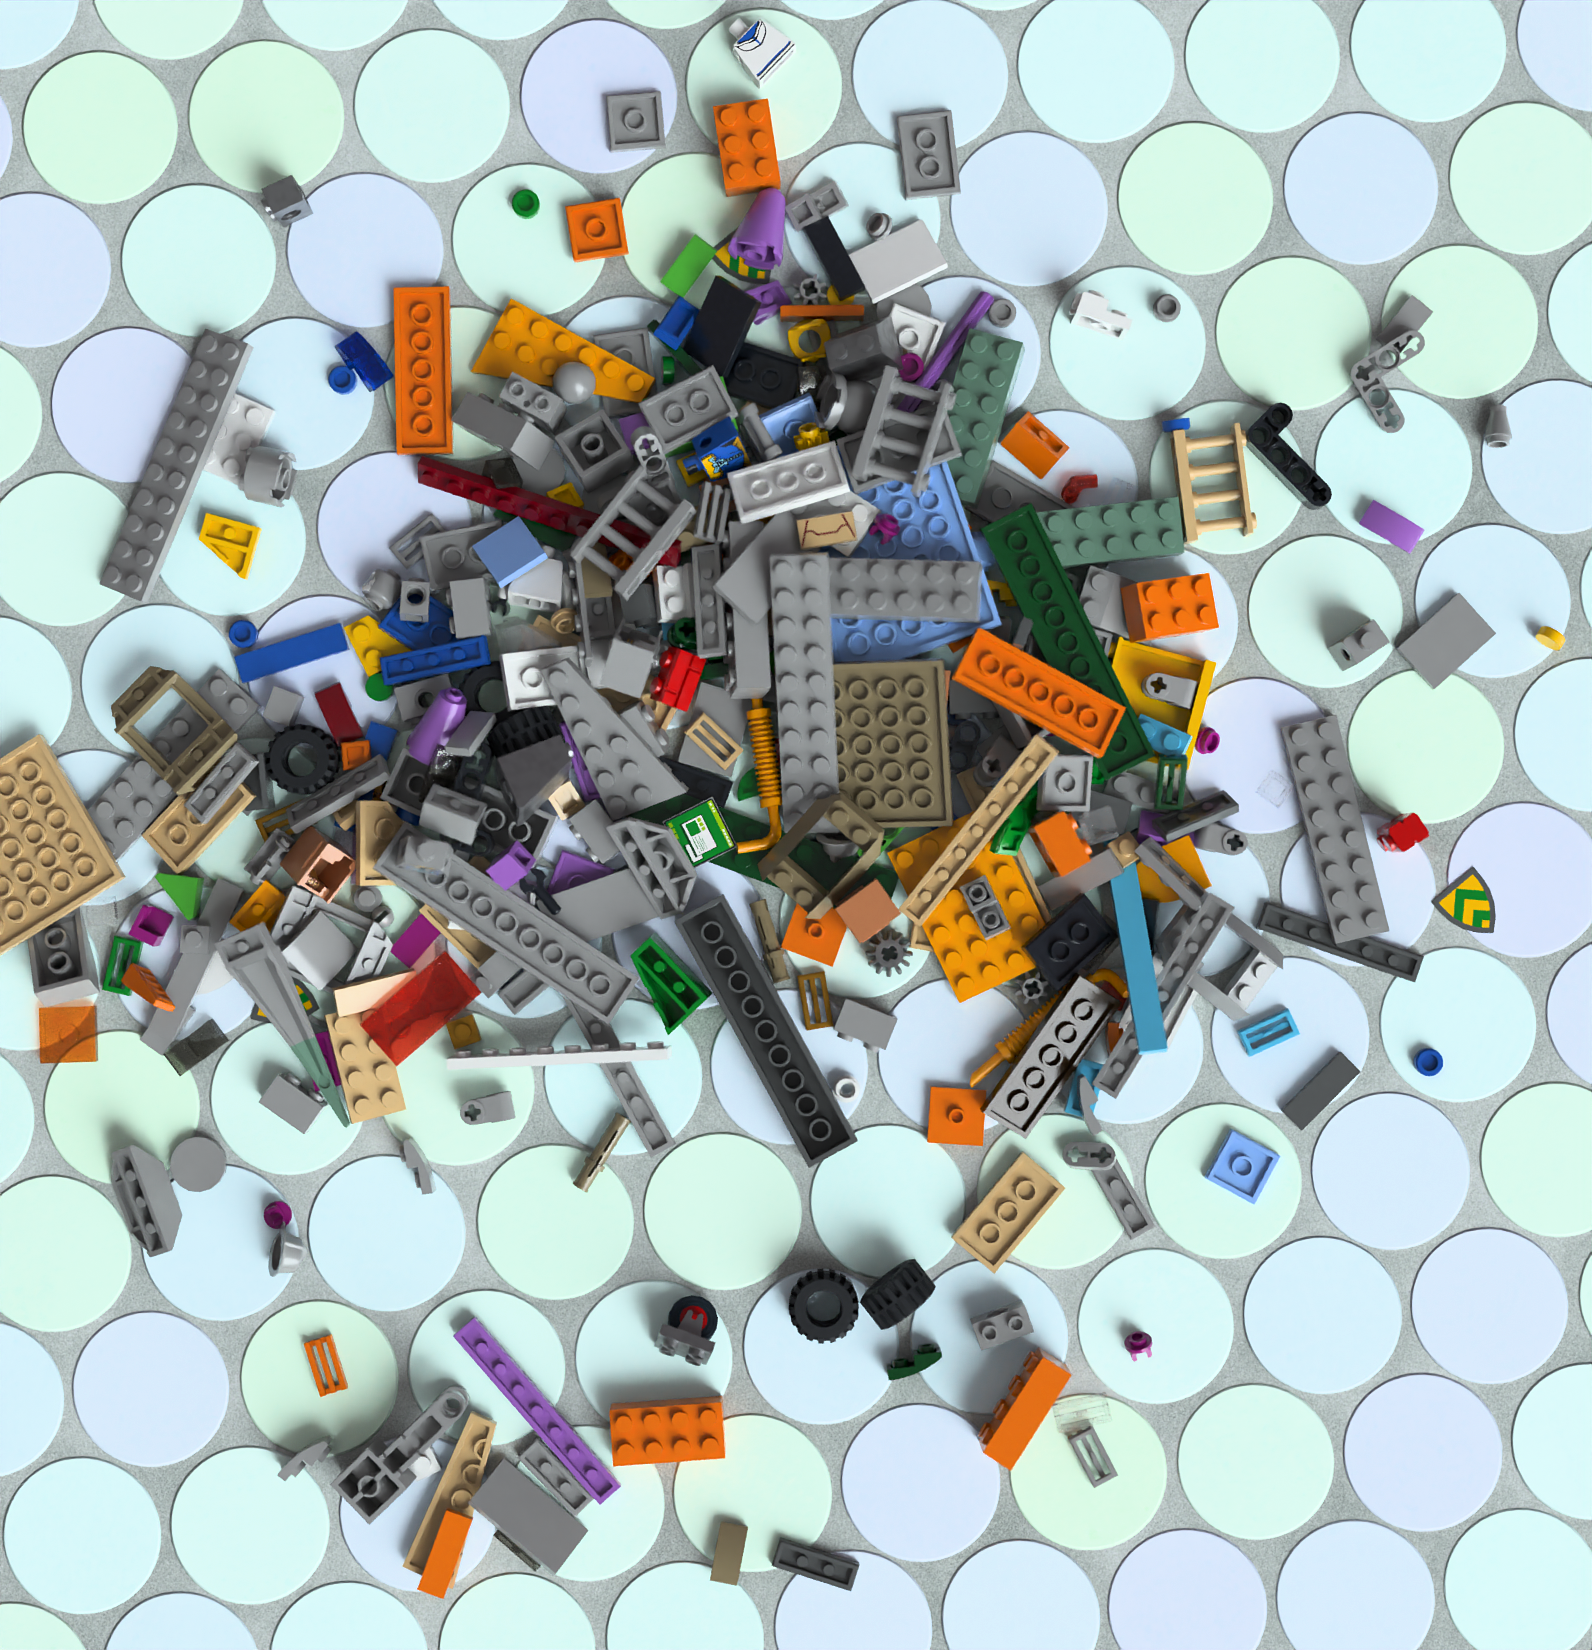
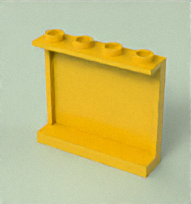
M1118 637L1115 643L1111 642L1108 658L1111 659L1110 664L1137 718H1139L1140 714H1144L1193 737L1185 753L1188 757V771L1217 662L1201 661L1142 644L1130 643V641L1123 640V637ZM1163 673L1198 682L1191 710L1175 707L1166 702L1145 696L1141 689L1143 679L1150 674ZM1158 679L1150 683V686L1154 687V692L1162 687L1158 684ZM1153 750L1155 756L1146 761L1158 764V755L1161 753ZM1175 764V769L1180 770V764Z

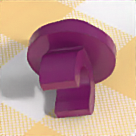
M888 513L877 514L874 518L876 525L871 527L869 534L872 536L878 530H881L884 538L880 543L884 545L900 532L898 520Z
M274 1201L264 1210V1220L273 1229H280L282 1222H285L287 1226L292 1219V1210L283 1201Z
M1136 1331L1126 1337L1124 1345L1134 1362L1137 1361L1136 1355L1146 1352L1148 1358L1152 1357L1151 1347L1153 1342L1152 1337L1148 1333Z

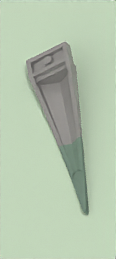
M259 923L215 943L214 945L228 972L258 1005L295 1053L342 1125L346 1128L350 1126V1121L279 946H275L265 923Z

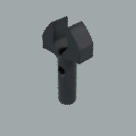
M531 868L530 871L536 876L537 887L529 885L523 877L519 880L520 889L525 895L528 892L535 893L552 915L558 914L561 911V907L544 887V879L547 876L542 870Z

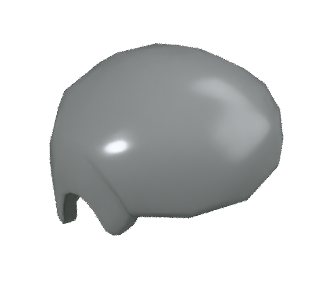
M576 361L561 365L557 368L552 378L553 390L556 395L562 398L564 402L570 404H581L588 400L596 388L593 371L587 365Z

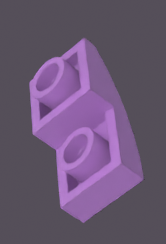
M1375 500L1372 501L1359 522L1362 527L1409 554L1425 531L1422 527Z

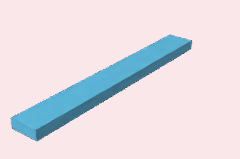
M1104 839L1103 849L1106 847L1107 844H1109L1115 839ZM1136 862L1124 868L1122 874L1109 880L1137 1050L1138 1055L1167 1052L1168 1047Z

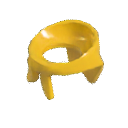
M804 319L788 329L790 349L801 362H816L820 358L826 357L824 343L831 339L829 326L824 319ZM806 330L816 331L821 338L820 347L812 353L803 351L799 346V337Z

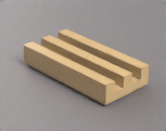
M704 712L684 732L724 770L744 751ZM703 720L736 750L733 754L700 725ZM697 729L728 759L723 762L693 731Z

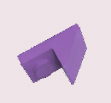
M778 280L746 291L762 302L753 321L756 326L778 314L780 306L793 304Z

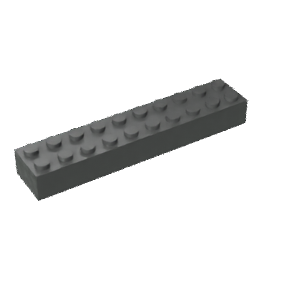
M723 894L675 920L674 922L807 1166L810 1168L856 1143L858 1138L725 895Z

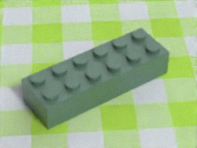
M969 328L952 384L953 393L956 394L955 404L952 410H947L962 456L951 459L947 463L961 504L977 509L1023 360L1025 347L1023 342Z
M1178 497L1036 512L1063 568L1179 556L1185 552Z

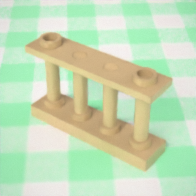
M1234 423L1230 427V434L1190 439L1189 436L1185 437L1184 429L1173 431L1170 434V443L1184 544L1195 543L1202 532L1242 528L1243 537L1252 535L1254 533L1253 529L1257 528V519L1255 512H1251L1243 452V446H1246L1245 430H1241L1240 423ZM1232 445L1234 462L1193 466V464L1188 462L1187 453H1191V450ZM1228 473L1236 474L1237 489L1197 494L1196 491L1192 492L1191 481H1194L1195 477ZM1239 500L1241 517L1200 521V519L1195 517L1194 508H1198V505Z

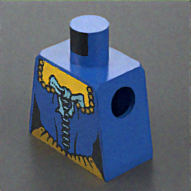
M730 416L692 439V443L697 454L682 460L688 475L704 469L709 480L713 482L727 478V473L753 466Z

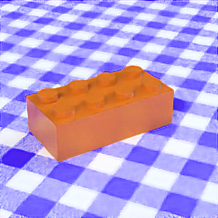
M1037 1347L1035 1352L1030 1351L1023 1362L1024 1370L1020 1376L1016 1374L1008 1385L1010 1392L1005 1400L1001 1398L993 1409L995 1414L990 1423L985 1422L978 1433L982 1453L1010 1471L1014 1468L1072 1376L1066 1364Z
M722 1396L612 1403L610 1406L613 1467L726 1458Z

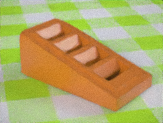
M134 963L129 965L121 980L122 984L153 1006L173 1011L176 1006L148 968Z

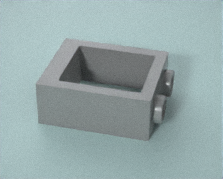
M514 372L511 373L499 395L503 404L512 408L514 413L519 414V412L526 414L534 420L533 423L553 434L556 433L568 411L562 398Z

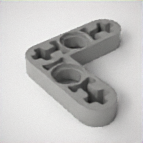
M1416 330L1405 332L1353 365L1350 371L1353 384L1379 427L1386 433H1395L1401 430L1405 423V418L1381 377L1418 355L1425 346L1424 336ZM1407 336H1410L1412 339L1417 337L1419 339V342L1416 344L1418 349L1416 351L1412 348L1405 350L1402 353L1406 355V358L1401 359L1399 351L1393 344L1398 342L1400 348L1408 342ZM1385 350L1392 351L1395 354V362L1391 366H1384L1380 363L1379 356ZM1373 357L1376 366L1382 372L1376 374V369L1368 374L1369 379L1367 381L1363 378L1357 379L1355 376L1358 373L1357 367L1361 366L1363 369L1371 366L1372 363L1369 362V359ZM1375 389L1382 390L1385 393V401L1381 405L1372 404L1369 399L1371 391ZM1389 402L1393 406V408L1387 409L1390 415H1397L1399 417V420L1396 422V428H1393L1391 425L1386 427L1384 424L1387 420L1385 413L1382 412L1379 416L1376 410L1388 405Z
M646 426L634 430L630 439L640 465L649 476L645 482L648 484L668 474L675 486V480L655 432L652 428ZM644 438H647V442L650 446V448H647L646 450L642 444V440ZM653 457L660 458L655 466L646 465L649 459ZM625 484L608 490L599 496L597 507L601 514ZM619 513L616 518L623 516V514Z

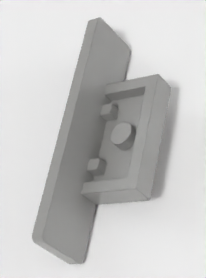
M572 558V561L568 562L569 578H574L575 588H571L572 605H577L578 615H574L575 631L581 633L582 641L577 643L579 659H584L585 667H590L592 663L590 640L612 638L615 632L611 596L585 599L581 562L578 564Z

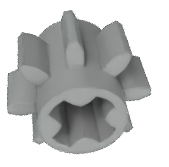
M803 274L802 283H794V288L800 291L794 295V301L801 299L803 305H818L817 301L819 299L826 300V295L820 292V290L826 288V282L819 284L817 274L813 278H807ZM810 286L814 287V293H812L810 297L806 296V290H808Z
M1025 972V979L1023 981L1015 980L1020 985V990L1014 993L1015 995L1023 994L1025 996L1023 998L1024 1004L1028 1003L1029 999H1033L1034 1003L1039 1005L1038 997L1041 995L1044 997L1048 996L1043 991V986H1047L1049 983L1047 981H1039V972L1035 974L1034 978L1030 977L1028 972ZM1033 981H1036L1037 993L1032 992L1030 996L1027 995L1026 983L1032 984Z

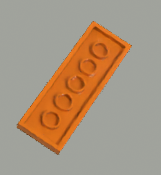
M395 287L393 292L397 455L454 454L453 422L451 421L453 418L450 287Z
M979 627L975 630L951 678L1097 758L1103 757L1126 707Z

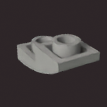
M985 875L960 887L985 940L1011 929L1007 917Z
M412 1137L403 1140V1146H400L402 1163L406 1162L407 1169L418 1167V1172H415L416 1188H421L422 1195L432 1194L436 1191V1185L429 1162L417 1142Z
M328 1435L307 1445L286 1463L277 1476L285 1482L291 1475L296 1478L306 1465L302 1460L311 1467L317 1460L322 1463L332 1450L328 1445L334 1438Z

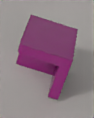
M143 904L128 934L152 947L160 946L174 916L151 904Z

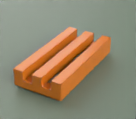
M332 1334L305 1342L304 1347L320 1397L347 1389V1380ZM327 1342L339 1384L335 1385L322 1344ZM315 1345L326 1376V1380L329 1386L328 1388L325 1387L324 1380L319 1368V1364L313 1349V1346Z

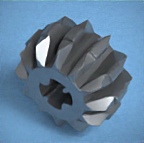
M887 930V939L885 940L880 932L876 933L880 942L877 944L873 940L868 941L869 945L875 947V951H865L867 956L875 955L876 957L870 960L868 965L871 967L879 962L880 964L875 972L880 974L883 968L886 967L887 977H891L892 967L895 968L898 975L902 974L898 964L901 962L904 966L909 967L910 963L904 960L903 956H913L912 951H903V948L911 944L910 941L906 940L899 944L898 942L903 936L900 932L892 940V930ZM891 946H894L896 950L893 952L897 953L894 959L889 958L887 961L884 960L882 957L885 955L881 954L884 947L889 949Z

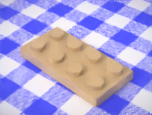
M220 757L192 785L195 789H197L201 785V783L207 778V776L212 772V770L217 766V764L222 760V758ZM244 782L238 786L207 824H202L184 806L185 802L195 792L192 791L179 795L141 836L177 875H183L256 797Z
M381 1007L341 1017L337 1015V1012L324 1015L350 1123L355 1124L406 1110Z
M1022 1151L953 1233L951 1238L995 1274L1066 1188Z

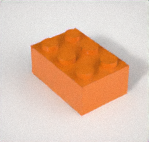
M768 98L713 106L726 197L758 193L767 188L781 189Z
M1209 573L1139 582L1120 588L1130 643L1202 633L1219 628Z
M1064 811L1055 812L1030 826L1028 830L1053 877H1063L1091 861L1089 854L1092 853L1091 848L1084 838L1079 839L1075 832L1078 829L1076 821L1070 813L1065 814Z

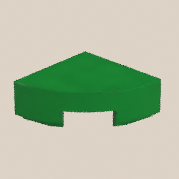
M755 768L747 771L740 780L737 791L739 802L761 794V792H758L760 786H757L759 781H756V778L759 776L755 775V772H758Z

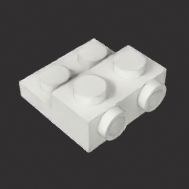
M1083 291L1082 294L1076 292L1068 313L1073 316L1071 324L1123 341L1131 328L1133 319L1128 318V314L1120 310L1112 309L1111 312L1107 311L1110 300L1104 298L1105 295L1099 291Z
M686 563L684 566H677L676 568L656 565L652 572L657 623H676L684 617L695 618L692 563Z

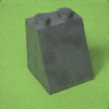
M891 316L840 332L824 343L830 370L844 375L846 382L850 380L869 381L881 377L886 365L897 368L898 371L903 369Z
M561 735L497 758L495 778L517 827L522 825L569 777V771L572 767L571 758H574L570 744L568 742L564 743Z

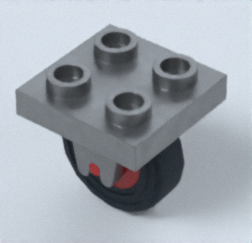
M691 1295L682 1297L672 1306L668 1315V1325L662 1324L654 1347L659 1348V1352L667 1356L674 1357L676 1354L685 1357V1361L695 1366L707 1365L716 1342L710 1340L718 1324L716 1309L710 1301L701 1296Z

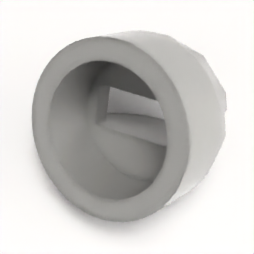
M379 906L371 914V920L377 922L376 919L384 911L388 913L379 922L381 928L389 927L394 921V912L388 906Z

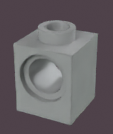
M409 578L408 581H402L400 621L428 622L430 582H425L422 578ZM412 594H419L423 597V600L418 604H413L408 601V597Z

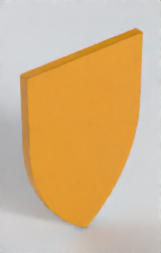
M1189 835L1161 846L1204 889L1212 886ZM1141 861L1137 864L1136 868L1142 897L1158 899L1160 903L1180 900L1179 895L1171 887L1164 885L1159 879V875L1151 867L1145 866Z

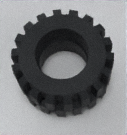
M493 660L491 664L473 667L469 673L464 674V680L459 684L458 689L467 699L465 716L470 711L488 712L479 703V692L488 681L499 680L503 682L500 661ZM506 706L502 711L495 713L497 721L491 730L502 721L526 709L508 711Z
M539 706L521 711L502 721L491 730L486 739L493 749L496 758L558 735H561L564 740V735L548 706Z
M295 724V726L284 727V731H278L274 735L276 738L273 741H269L267 745L270 747L269 752H265V758H268V763L265 766L266 770H270L271 774L269 776L271 780L276 781L277 786L281 789L295 794H313L334 781L335 778L333 776L335 773H338L340 768L337 767L338 761H340V755L337 754L339 749L337 744L333 743V738L326 734L324 730L310 725ZM300 743L312 745L316 750L318 758L315 769L306 776L294 774L288 762L291 750Z
M910 1259L900 1263L877 1280L863 1294L860 1303L881 1330L888 1329L907 1318L923 1305L933 1294L936 1285L915 1259Z
M823 1268L817 1269L813 1273L809 1271L805 1277H800L797 1280V1284L791 1290L789 1297L791 1322L797 1328V1332L801 1336L805 1335L806 1339L811 1342L817 1340L819 1344H824V1341L836 1342V1339L839 1337L843 1339L847 1336L846 1333L854 1328V1323L858 1319L859 1302L857 1293L851 1281H848L842 1273L839 1275L835 1273V1270L829 1269V1271H824ZM819 1291L832 1292L840 1301L839 1313L827 1321L813 1318L807 1310L808 1299Z

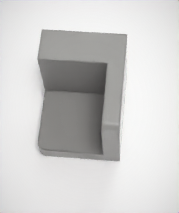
M273 686L263 712V717L285 726H294L305 697Z

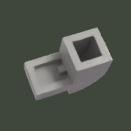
M495 952L478 968L470 979L489 999L522 968L500 953Z

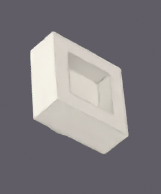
M432 1445L409 1466V1469L417 1476L416 1482L431 1476L443 1468Z

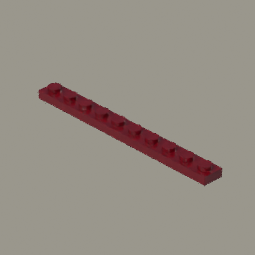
M424 456L417 463L418 483L580 537H584L601 516V514ZM616 519L610 525V527L639 549H645L651 542V536L640 527ZM603 535L597 541L609 547L622 550ZM676 539L658 562L676 568L680 562L682 541Z

